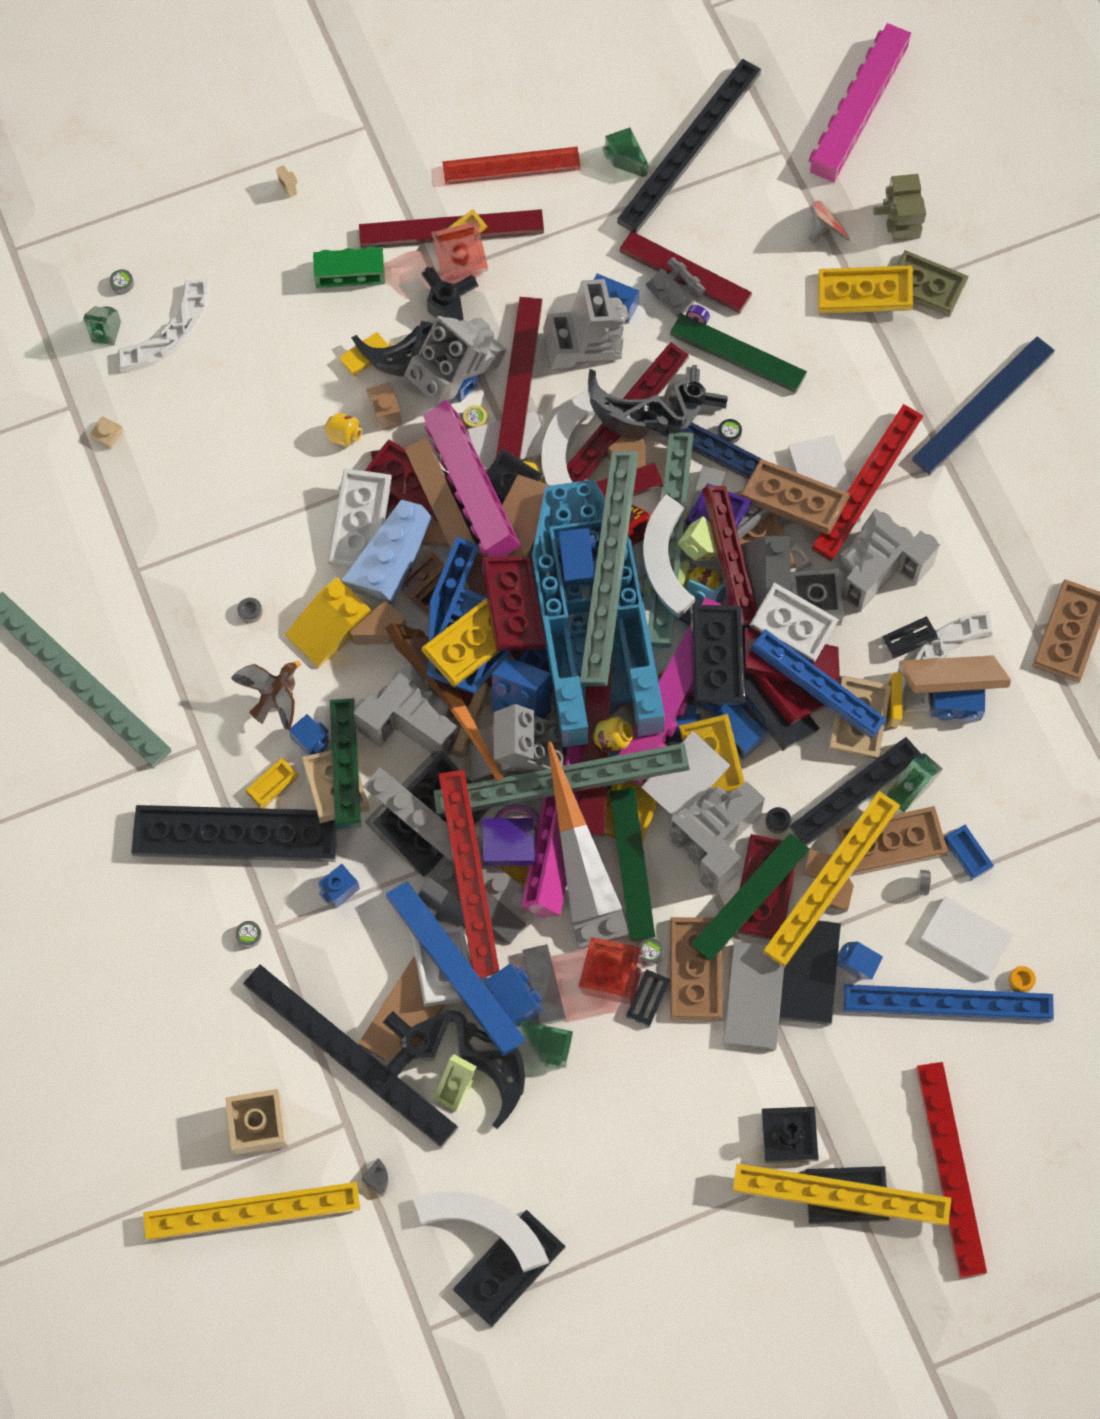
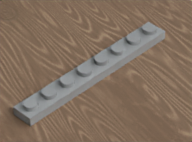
M379 767L364 784L363 788L454 863L447 823ZM479 851L485 889L521 919L527 912V910L521 908L524 888L498 866H483V853Z

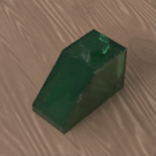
M631 127L605 136V146H602L603 153L606 159H610L613 167L641 177L647 176L648 162Z
M94 306L83 317L90 339L95 343L114 346L121 324L118 310L109 306Z
M923 753L909 764L886 796L898 803L900 810L906 812L930 787L943 768L926 753Z
M522 1020L521 1032L539 1060L545 1063V1066L548 1068H567L573 1041V1031Z

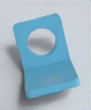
M693 580L687 582L686 590L695 597L693 604H702L705 597L721 604L725 598L726 587L724 582L717 590H713Z

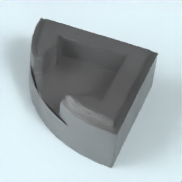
M378 1158L361 1180L382 1197L387 1190L389 1180L386 1167Z

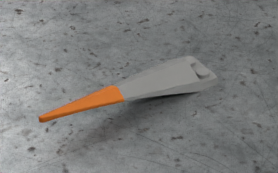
M549 741L548 752L559 822L571 922L578 948H582L629 933L620 902L555 749Z

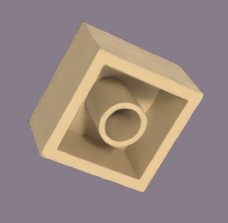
M279 1089L225 1097L231 1150L235 1156L288 1147L282 1095Z

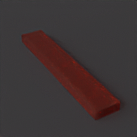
M578 146L442 161L445 185L581 169Z

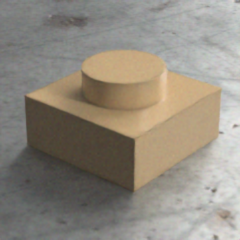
M284 165L276 168L279 184L289 198L297 194L296 184H298L296 176L292 171L288 172Z
M102 416L89 435L92 440L111 449L124 430L121 425Z

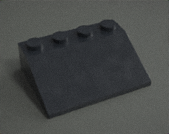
M433 751L401 785L436 814L434 791L441 789L439 774L459 771L460 769L443 751ZM466 777L467 784H471L472 782ZM383 804L365 821L366 825L388 847L422 877H425L444 857L442 853ZM490 808L472 811L474 825ZM445 816V817H440L442 820H444V821L447 823V821H446V816Z

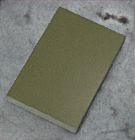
M904 250L897 266L912 265L913 302L950 317L969 276Z

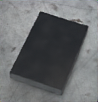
M885 1166L805 1169L806 1175L887 1187ZM807 1204L808 1224L887 1222L890 1220V1217Z

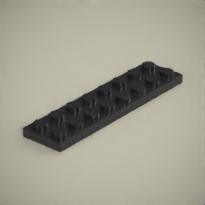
M136 805L131 854L132 856L336 862L338 830L335 827V820L320 823L317 810Z

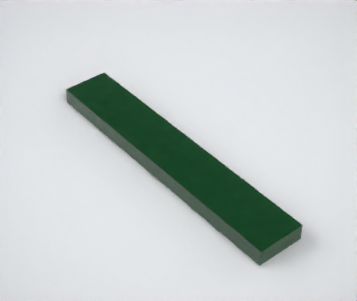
M682 313L670 331L671 336L794 393H797L807 375V371Z
M354 698L330 700L336 830L362 828Z
M635 788L610 791L630 942L641 941L647 938L656 939Z
M789 833L691 943V947L711 963L806 856L810 848Z

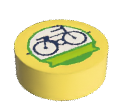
M477 405L468 407L463 413L465 426L470 429L485 425L487 423V413L484 408Z

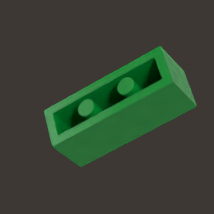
M368 247L366 249L346 248L343 250L313 252L316 288L385 284L383 247Z

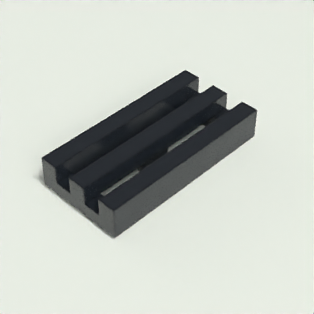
M925 616L882 636L884 644L887 645L888 651L891 652L892 658L895 659L937 640L938 634L928 617ZM926 626V628H924V629H922V630H920V631H917V632H915V633L913 632V631H915V630H918V629H920V628ZM905 635L904 638H902V639H900V640H898V641H895V642L891 643V641L896 640V639H898V638H900V637H902V636Z
M646 969L626 1018L636 1020V1022L643 1023L650 1028L670 979ZM649 977L654 978L639 1014H635L634 1011ZM661 981L663 984L648 1018H645L643 1016L658 982Z

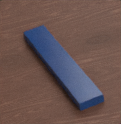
M765 629L750 648V650L870 739L876 735L885 722L886 718L768 630Z

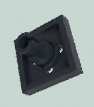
M815 1106L761 1109L765 1163L815 1162L819 1160Z

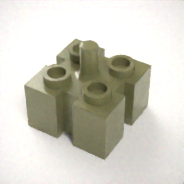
M919 174L891 176L889 186L885 188L886 199H883V205L873 207L874 215L888 214L889 219L886 222L888 233L891 232L893 241L919 239L921 237L922 224L926 217L924 198L921 196L922 188Z

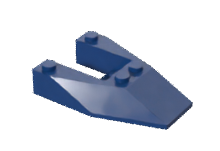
M456 537L430 600L428 642L487 598L464 588L479 550L478 544ZM513 650L499 652L455 687L475 694ZM428 659L427 676L451 685Z

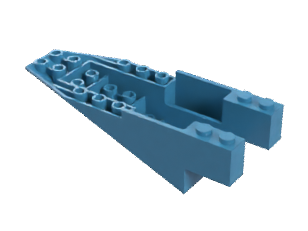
M595 480L545 486L532 552L538 600L546 639L545 648L549 673H551L554 709L558 717L563 747L588 744V724L585 712L586 686L580 683L594 582L564 585L558 535L559 531L589 528V535H594L596 550H592L593 560L597 559L605 497ZM627 536L613 639L610 705L632 703L638 736L663 733L665 715L631 540Z

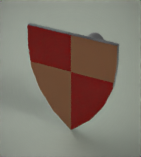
M814 201L812 203L815 213L813 221L817 228L808 236L809 240L815 243L830 227L847 241H850L845 229L832 212L821 201Z

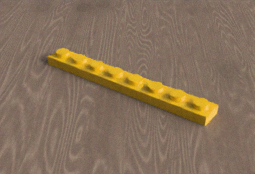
M880 791L876 794L763 951L765 955L785 968L900 807L898 803Z
M738 1163L736 1164L732 1191L941 1226H948L951 1198Z
M351 1182L143 1212L145 1239L149 1241L359 1211L361 1207L358 1183Z

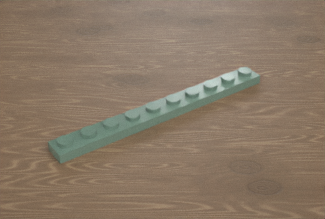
M669 431L662 499L667 494L684 506L686 513L693 433ZM685 513L676 523L668 545L669 561L678 580L682 549L677 544L683 536ZM652 587L648 621L651 646L671 648L675 615L659 600Z
M635 450L613 451L611 455L580 683L583 686H607L638 462V454Z
M3 591L0 593V625L143 759L155 768L172 752L171 748L14 601Z
M685 743L562 766L572 792L690 770ZM551 768L503 777L499 782L496 779L467 784L472 811L555 796ZM441 789L435 790L436 814L439 817H445Z

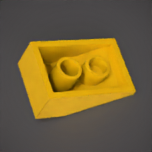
M336 577L316 595L285 633V636L319 668L351 640L350 631L371 613V609Z

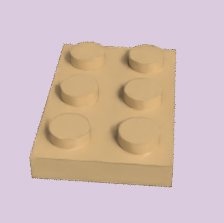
M842 675L840 685L886 718L891 685ZM834 713L828 749L877 759L880 755L885 722L876 735L870 739L837 713Z
M332 750L302 757L320 823L335 820ZM359 774L361 813L370 811Z

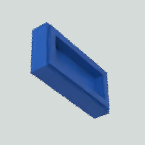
M966 824L944 836L945 843L971 881L994 867Z

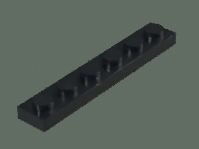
M907 737L903 738L792 823L790 829L803 844L808 846L922 758V754Z

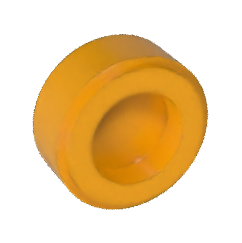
M1026 966L1014 968L1008 978L1009 986L1015 992H1029L1036 982L1034 972Z

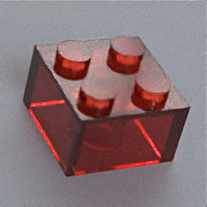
M477 221L431 232L443 281L488 271Z
M591 937L578 985L582 994L633 1005L645 958L642 948Z

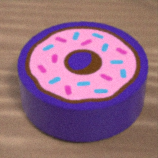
M691 305L686 312L687 316L704 324H707L710 319L709 312L700 305Z

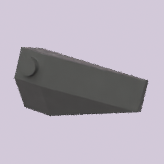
M764 536L741 544L757 611L773 583L791 592L790 536Z
M443 857L428 875L418 896L437 921H444L457 927L463 926L465 930L455 867L452 862ZM486 890L494 939L511 944L525 927L526 923Z

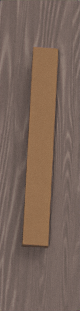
M425 437L404 448L450 548L452 549L456 537L476 544L428 439ZM475 559L466 583L470 591L487 597L481 562Z

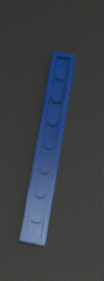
M407 881L387 892V900L500 1053L504 1056L524 1044V1036Z
M844 984L843 1012L1053 1021L1054 1001L1053 994Z

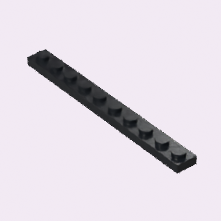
M743 58L623 210L617 218V224L629 231L639 232L761 75V68Z
M261 964L243 982V985L441 1149L458 1130V1126L399 1077L396 1078L394 1075H391L382 1063Z

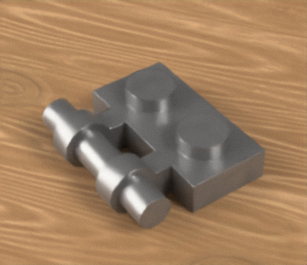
M673 257L667 263L673 270L667 274L661 269L645 286L678 318L681 313L683 314L695 303L690 294L695 291L701 296L706 289L701 285V281L696 276L693 277L686 270L687 267L682 262L679 263ZM679 277L687 283L684 288H681L675 282Z

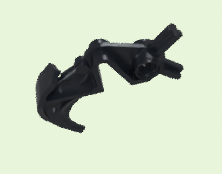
M426 267L421 275L431 288L427 298V311L435 317L442 316L459 321L464 320L460 296L479 287L475 276L471 274L453 284L452 282L442 281L433 267ZM444 295L450 296L449 298H441ZM421 320L420 325L416 326L401 342L385 348L368 346L358 335L352 336L351 339L361 354L374 367L391 375L406 377L404 374L412 357L420 353L422 343L426 340L434 323Z
M697 365L686 367V380L673 385L669 396L672 410L657 395L641 400H626L612 396L598 385L596 370L589 369L588 394L594 412L610 431L626 438L641 440L648 434V428L656 427L660 431L666 428L670 432L685 431L696 418L703 405L726 409L728 396L706 392L704 386L699 382L700 369L697 368ZM648 414L650 416L654 415L656 417V420H643L637 422V420L643 418Z
M457 1010L446 1011L413 1027L409 1026L392 1011L382 1023L401 1039V1050L385 1066L388 1072L397 1078L413 1059L416 1061H434L448 1023L455 1022L457 1025L458 1057L473 1064L477 1070L485 1073L493 1080L500 1092L502 1106L498 1117L492 1124L494 1128L498 1129L513 1112L524 1092L525 1070L518 1047L504 1056L498 1049L497 1051H476L469 1043L474 1036L486 1043H494L474 1023H468L464 1014ZM413 1037H420L424 1041V1047L414 1049L410 1045V1040ZM497 1058L501 1059L500 1064L495 1062ZM512 1077L513 1082H508L507 1078Z

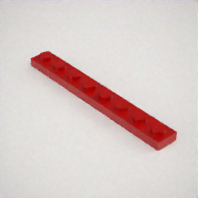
M905 404L901 406L848 489L849 499L829 535L821 532L811 548L812 551L830 562L833 561L924 415Z
M465 771L439 774V781L472 968L480 978L492 976L500 970Z
M943 1062L917 1065L916 1071L942 1196L951 1198L948 1226L959 1279L986 1275L987 1268Z

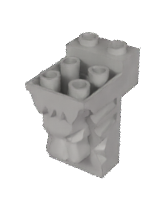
M605 279L582 280L571 312L547 314L543 332L551 369L572 368L576 362L622 359L623 323L629 315L627 307L622 305V301L619 298H609Z
M437 316L420 353L412 357L404 375L436 404H439L445 400L454 399L464 379L497 369L507 350L494 339V332L490 329V325L482 318H474L468 322Z
M875 508L861 527V533L854 539L853 544L840 554L841 569L848 576L842 598L861 612L896 571L917 585L934 565L940 547L936 538L930 534H925L921 530L914 537L906 527H900L887 513L880 512Z
M409 662L404 668L400 667L395 672L391 684L388 687L384 686L378 693V699L369 694L365 700L361 699L354 708L357 731L379 747H382L397 729L430 753L433 751H443L449 756L453 751L458 736L457 726L450 721L453 713L430 684L426 683L424 677Z
M517 704L494 712L493 726L479 730L503 777L550 769L549 741L555 749L561 766H563V746L559 724L534 716V710ZM471 740L470 781L477 783L495 779L482 755Z
M747 781L740 788L738 787L732 795L720 787H709L702 798L695 802L689 810L685 808L671 818L669 830L671 842L677 848L682 847L689 853L688 857L697 866L700 865L699 881L708 890L713 889L716 893L739 870L741 856L730 845L762 814L765 797Z

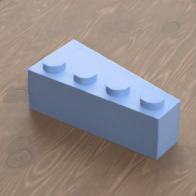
M401 500L341 581L354 593L381 601L386 600L394 604L433 517L422 505Z

